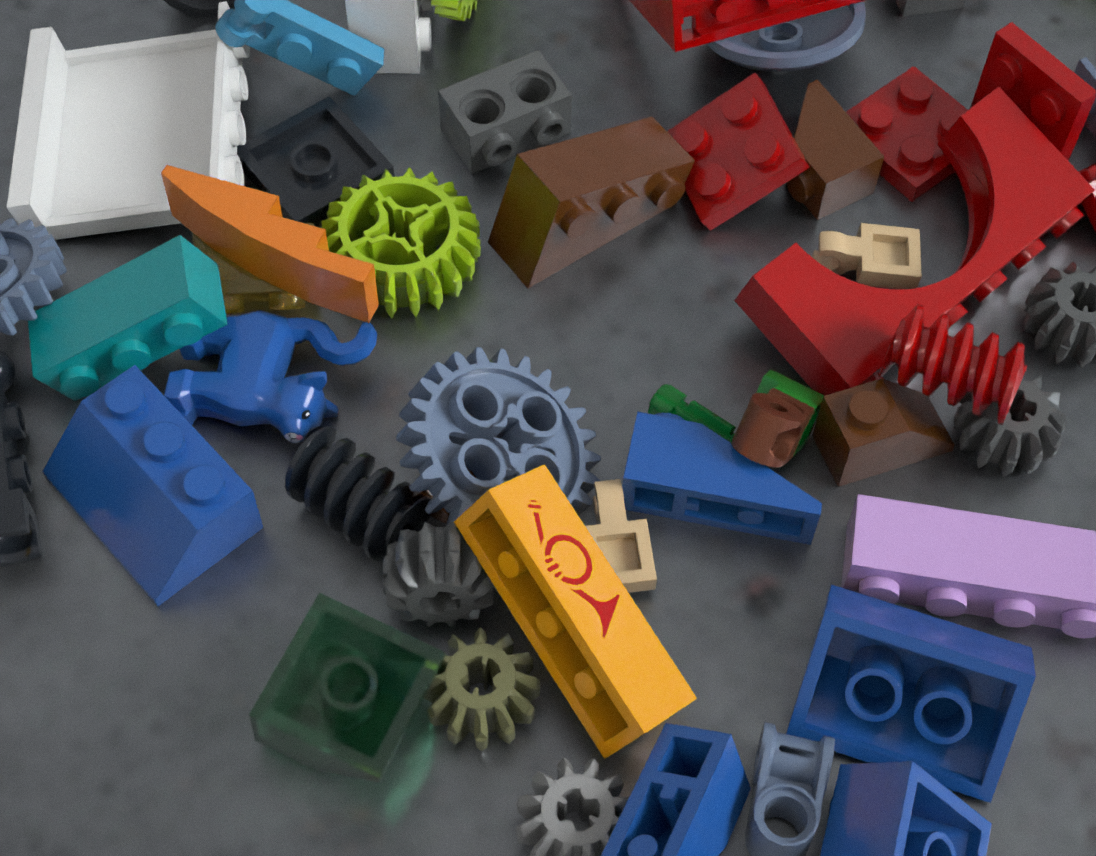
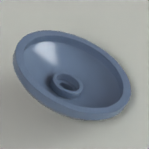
M863 1L714 41L707 43V45L724 59L736 65L754 70L790 72L813 68L837 58L858 41L865 27V4Z

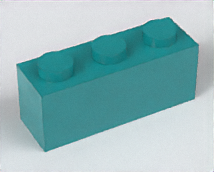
M178 235L53 301L51 304L36 310L37 318L28 321L32 375L35 379L73 401H77L83 397L90 396L132 366L136 365L139 370H142L150 363L184 346L194 344L202 337L228 325L218 264L181 235Z

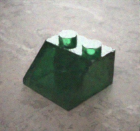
M319 593L249 714L255 741L316 771L380 782L441 667L446 652Z

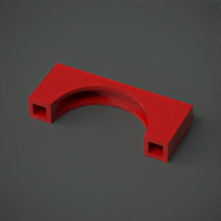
M997 87L962 114L937 143L960 179L966 196L969 214V235L966 250L961 263L953 275L937 283L912 289L872 287L834 273L812 258L796 242L755 273L734 301L812 390L826 396L878 379H885L883 376L879 377V371L902 318H905L917 304L924 306V326L929 328L944 313L949 315V328H951L968 313L961 304L971 295L979 303L982 302L1008 279L1001 272L1002 269L1012 263L1019 271L1047 247L1040 240L1043 235L1049 231L1057 239L1084 216L1077 206L1095 189L1000 87Z

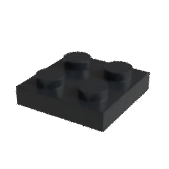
M330 96L246 141L245 145L237 146V155L240 158L243 172L258 190L279 196L282 217L315 227L322 224L321 221L327 219L329 202L341 201L340 196L342 195L343 186L359 190L362 175L376 181L381 179L385 168L395 177L394 166Z

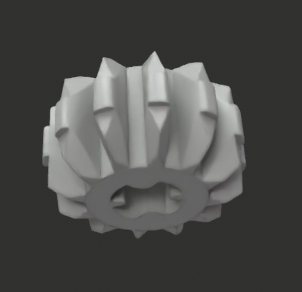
M564 757L557 763V780L546 773L537 771L532 776V787L535 794L522 795L517 802V812L527 820L516 827V836L519 843L535 845L529 856H601L629 797H619L624 785V779L620 776V773L610 775L600 782L598 780L599 763L594 758L585 764L583 774H574L572 764ZM578 812L583 822H589L588 829L576 831L573 822L566 820V814Z

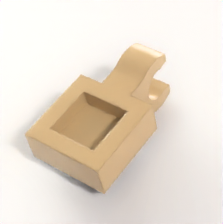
M861 223L856 236H849L836 231H822L819 234V250L813 251L812 258L838 275H842L850 270H856V282L863 285L893 289L917 288L922 277L920 229Z
M620 479L594 482L596 496H593V504L597 524L585 527L628 593L655 590L657 576L647 519L627 521Z

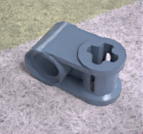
M764 722L753 768L751 785H754L745 831V845L750 856L806 855L820 822L822 801L827 789L834 755V737L823 735L819 741L777 732L775 724ZM772 817L788 820L795 826L798 836L793 838L779 837L767 828L764 820Z

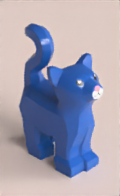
M263 310L242 315L226 314L228 325L202 337L194 344L180 348L183 360L199 361L204 356L221 355L217 371L183 369L170 372L164 396L191 425L198 417H212L240 427L270 424L280 430L288 441L298 443L305 439L309 431L320 426L323 418L337 417L339 409L334 403L325 399L323 388L327 383L325 371L284 378L296 345L308 340L321 358L340 366L355 365L370 355L376 346L378 334L371 323L362 322L355 338L347 343H341L330 327L322 321L305 317L286 318Z

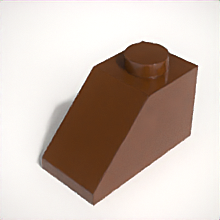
M818 79L808 83L794 139L810 168L786 184L792 197L797 202L804 203L813 216L819 220L874 194L884 156Z
M883 378L823 396L812 434L838 487L952 452L955 446L928 396Z

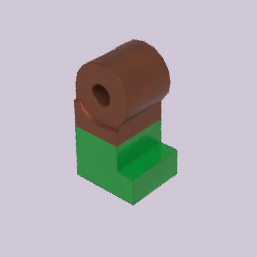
M771 369L764 374L757 392L751 396L731 442L733 448L756 463L776 468L784 466L805 447L815 426L824 395Z

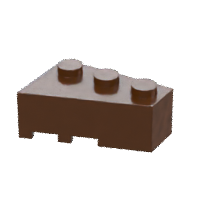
M653 117L518 153L488 243L529 289L675 205L684 194V184L695 160Z

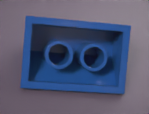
M136 365L80 402L42 471L49 483L157 607L264 528L253 490Z
M831 584L786 734L819 741L823 735L834 737L835 752L868 763L913 761L947 789L991 803L1036 678L1032 647Z
M913 761L840 764L834 795L829 805V817L820 856H986L992 823Z

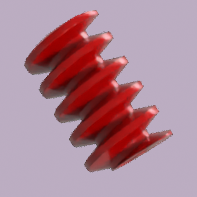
M917 304L905 318H902L885 355L879 377L884 376L894 364L898 365L897 381L900 386H908L919 373L923 374V395L930 397L943 383L948 384V405L955 406L968 392L972 393V414L980 416L995 402L998 404L997 422L999 425H1003L1027 368V365L1024 364V344L1017 341L1004 356L999 355V334L992 332L979 346L973 345V324L967 322L954 337L949 336V315L942 313L928 328L924 326V306Z

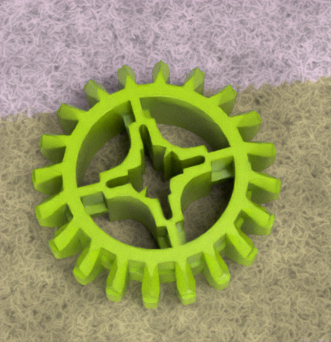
M410 166L403 176L393 177L385 168L381 179L373 181L362 175L359 190L343 186L342 195L340 196L341 201L329 202L327 219L321 221V228L326 229L329 251L374 264L379 305L385 306V311L391 319L398 308L408 307L415 317L418 315L420 305L424 303H429L439 310L443 302V294L458 298L462 289V282L472 281L475 263L478 262V257L481 255V241L478 239L480 237V224L476 219V214L472 213V206L468 201V197L458 196L452 181L438 185V180L435 178L433 171L422 179L415 178V174ZM441 245V247L436 251V246Z

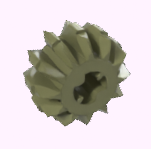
M481 627L474 634V644L466 645L462 639L452 634L448 640L450 656L432 653L428 660L429 672L433 676L424 679L421 683L423 699L432 703L427 710L430 723L434 726L448 724V740L454 745L462 741L469 732L474 734L475 746L481 752L488 746V734L496 732L501 740L510 744L515 739L513 722L530 725L534 719L535 709L529 701L540 696V680L529 675L533 670L532 656L529 654V651L513 654L514 640L508 633L501 637L494 645L488 644L487 633ZM483 683L484 691H487L489 685H492L493 692L479 695V688L475 687L471 694L469 687Z

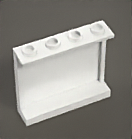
M227 1L219 2L218 20L225 11L230 9ZM53 27L31 29L6 207L19 225L29 219L32 220L35 228L44 225L48 233L52 234L55 240L179 224L181 222L171 214L161 175L166 165L244 186V172L240 158L237 155V146L245 145L246 127L240 111L241 101L248 99V84L242 62L243 58H249L250 46L245 44L242 47H231L218 37L215 29L65 51Z

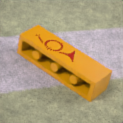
M545 464L489 489L454 521L604 759L697 699Z

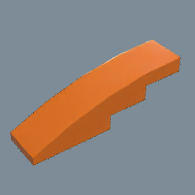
M165 166L161 175L172 216L210 248L257 278L305 301L370 323L379 306L374 264L330 252L326 229L283 218L278 195L174 166Z

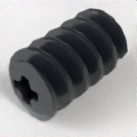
M332 426L322 427L311 434L299 446L291 459L285 478L286 492L292 499L304 502L306 509L317 517H324L326 525L337 532L343 531L345 539L349 543L357 547L363 546L365 555L376 562L383 561L386 556L387 545L398 541L401 530L409 529L418 532L422 530L424 523L431 516V514L425 511L431 499L424 496L409 506L414 495V491H411L409 488L410 483L404 481L390 491L395 479L394 471L385 466L372 474L375 467V457L364 452L353 459L356 452V443L346 437L334 444L337 429Z

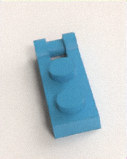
M235 0V9L225 11L215 25L218 37L227 45L237 48L246 44L353 96L379 71L384 63V48L288 0Z

